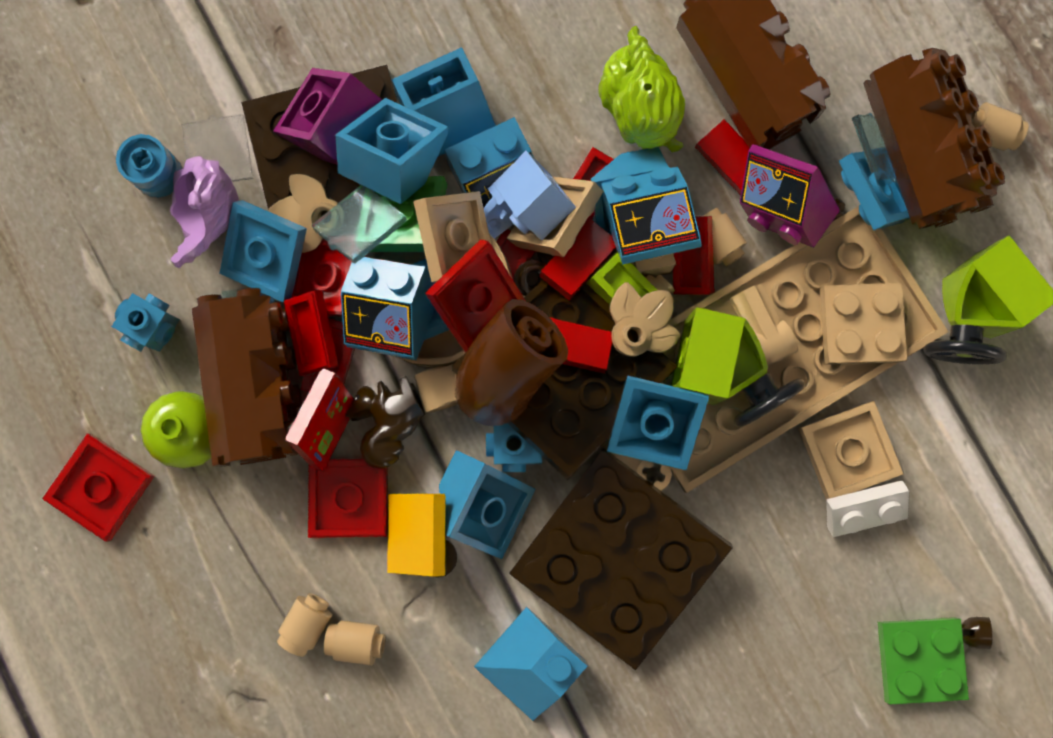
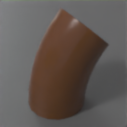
M512 299L507 302L481 330L464 356L455 379V398L460 409L471 420L485 426H502L516 420L526 409L529 401L541 385L567 360V344L557 325L547 314L531 303L518 299Z

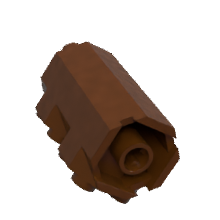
M686 0L683 3L686 11L680 15L676 29L749 149L754 144L770 150L802 131L800 127L804 119H807L809 124H811L821 116L826 109L825 99L831 95L829 86L823 77L817 76L810 65V56L806 48L799 43L793 47L786 43L784 35L790 31L789 22L781 11L777 12L771 0Z
M937 48L922 50L924 58L919 60H913L911 54L902 56L873 71L869 75L871 80H865L863 83L912 225L918 224L919 229L933 225L935 228L942 227L957 221V214L968 211L973 214L994 206L992 198L997 195V187L1005 184L1004 172L1000 165L994 162L989 149L992 147V139L989 132L984 126L975 128L971 123V114L979 111V103L975 94L968 90L963 76L966 75L965 64L958 54L949 56L946 50Z
M260 288L242 289L237 291L236 297L224 299L218 294L198 297V306L192 308L212 465L215 467L231 466V462L240 461L241 465L282 459L286 458V455H298L285 441L298 415L297 408L302 407L299 385H292L288 379V371L296 369L297 362L293 346L288 347L286 332L290 331L286 310L281 309L280 303L271 296L262 295Z

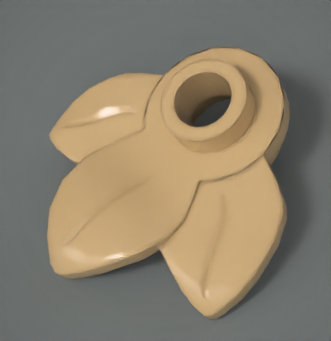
M293 174L289 176L292 196L279 200L268 211L307 228L302 253H306L316 249L323 238L332 237L343 229L345 212L338 202L327 197L324 186L318 180L303 174ZM324 210L332 214L333 220L330 225L324 224L321 221L320 216Z
M625 282L617 289L611 300L610 313L615 322L611 335L612 342L619 353L628 357L639 356L646 350L662 353L671 349L676 344L680 333L672 325L667 324L674 308L672 296L668 291H653L641 298L628 282ZM629 329L637 332L638 341L636 343L629 340L627 336Z

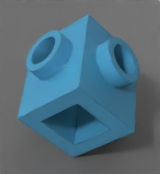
M132 293L129 299H125L118 306L115 312L116 320L111 327L123 333L120 340L141 352L146 346L160 352L163 346L172 338L175 327L180 319L166 312L170 306L169 304L150 293L146 299Z
M508 423L502 426H494V433H486V457H494V465H502V472H526V465L542 464V456ZM512 438L519 439L522 444L517 451H510L506 446L507 442Z

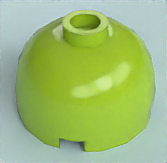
M177 391L162 395L150 404L143 415L140 433L143 445L151 457L168 467L183 469L200 466L212 458L203 396L192 392Z

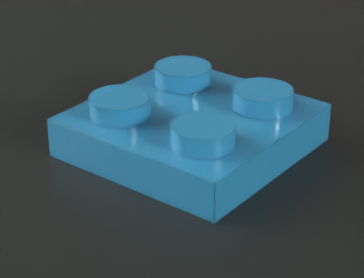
M881 150L855 152L839 160L843 169L841 172L842 179L847 188L854 191L861 204L859 205V213L865 223L872 226L873 230L901 224L910 219L899 185Z
M246 201L233 202L219 274L250 288H260L261 293L281 302L292 298L307 228Z

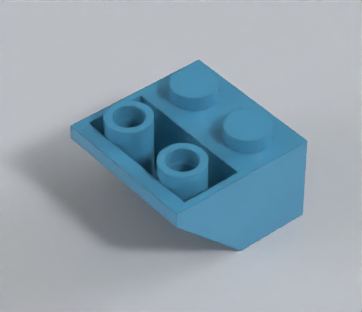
M462 47L392 79L396 95L402 106L449 127L448 135L438 157L445 154V149L496 126L480 83Z

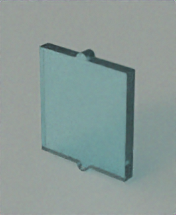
M871 113L866 115L858 114L852 117L873 180H887L889 184L897 181L876 118Z
M360 185L311 226L316 233L328 242L331 250L337 249L356 264L403 225L407 219L404 214L389 203L387 197H380L371 189Z

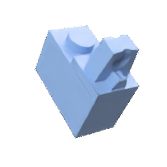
M525 151L488 188L493 197L484 207V213L489 234L493 238H496L514 224L525 235L531 230L539 239L543 240L576 206L552 175Z

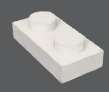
M898 481L826 499L827 528L832 537H837L908 519L909 490L903 481Z

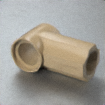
M762 283L750 287L729 299L737 316L746 318L753 328L765 354L767 365L798 351V344L791 328L784 320L780 321Z

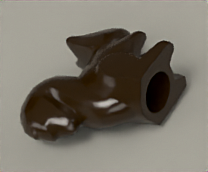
M407 376L401 377L400 389L394 393H391L390 389L382 381L377 383L378 394L371 387L363 386L357 391L352 406L345 413L346 417L351 418V421L373 417L376 426L365 433L360 444L362 458L373 468L385 469L399 460V455L404 450L401 441L412 435L420 418L426 414L416 387L413 383L409 382Z

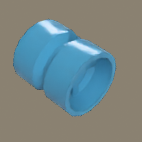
M144 134L131 136L121 144L116 155L118 171L141 192L150 197L157 198L173 193L174 172L182 169L181 163L158 139Z

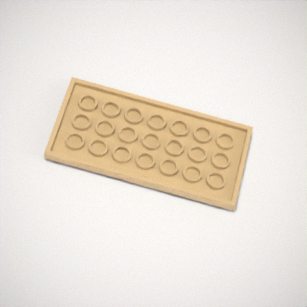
M859 206L834 220L814 248L799 242L798 245L791 246L668 321L667 324L677 329L680 337L671 349L662 353L676 364L685 319L696 307L737 316L729 299L750 287L762 283L780 321L784 320L789 325L798 344V351L768 365L767 373H770L778 389L795 379H803L805 382L804 389L797 395L743 427H737L734 423L735 417L751 406L742 390L716 405L707 404L687 470L670 467L672 474L684 493H688L897 364L825 365L820 288L822 286L902 283L907 357L922 349L927 343L933 342L949 332L883 230H873L871 225L866 224L859 213ZM673 373L662 384L671 386Z

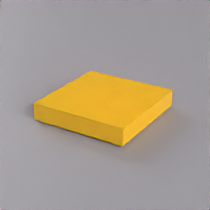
M388 494L387 573L432 577L445 576V494Z

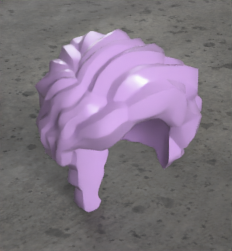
M201 156L191 157L185 161L183 169L174 172L170 213L181 225L185 237L184 242L178 246V252L171 257V262L177 268H181L185 263H192L196 257L209 248L210 243L227 231L232 203L239 201L236 188L231 178L220 167L219 161L207 160Z

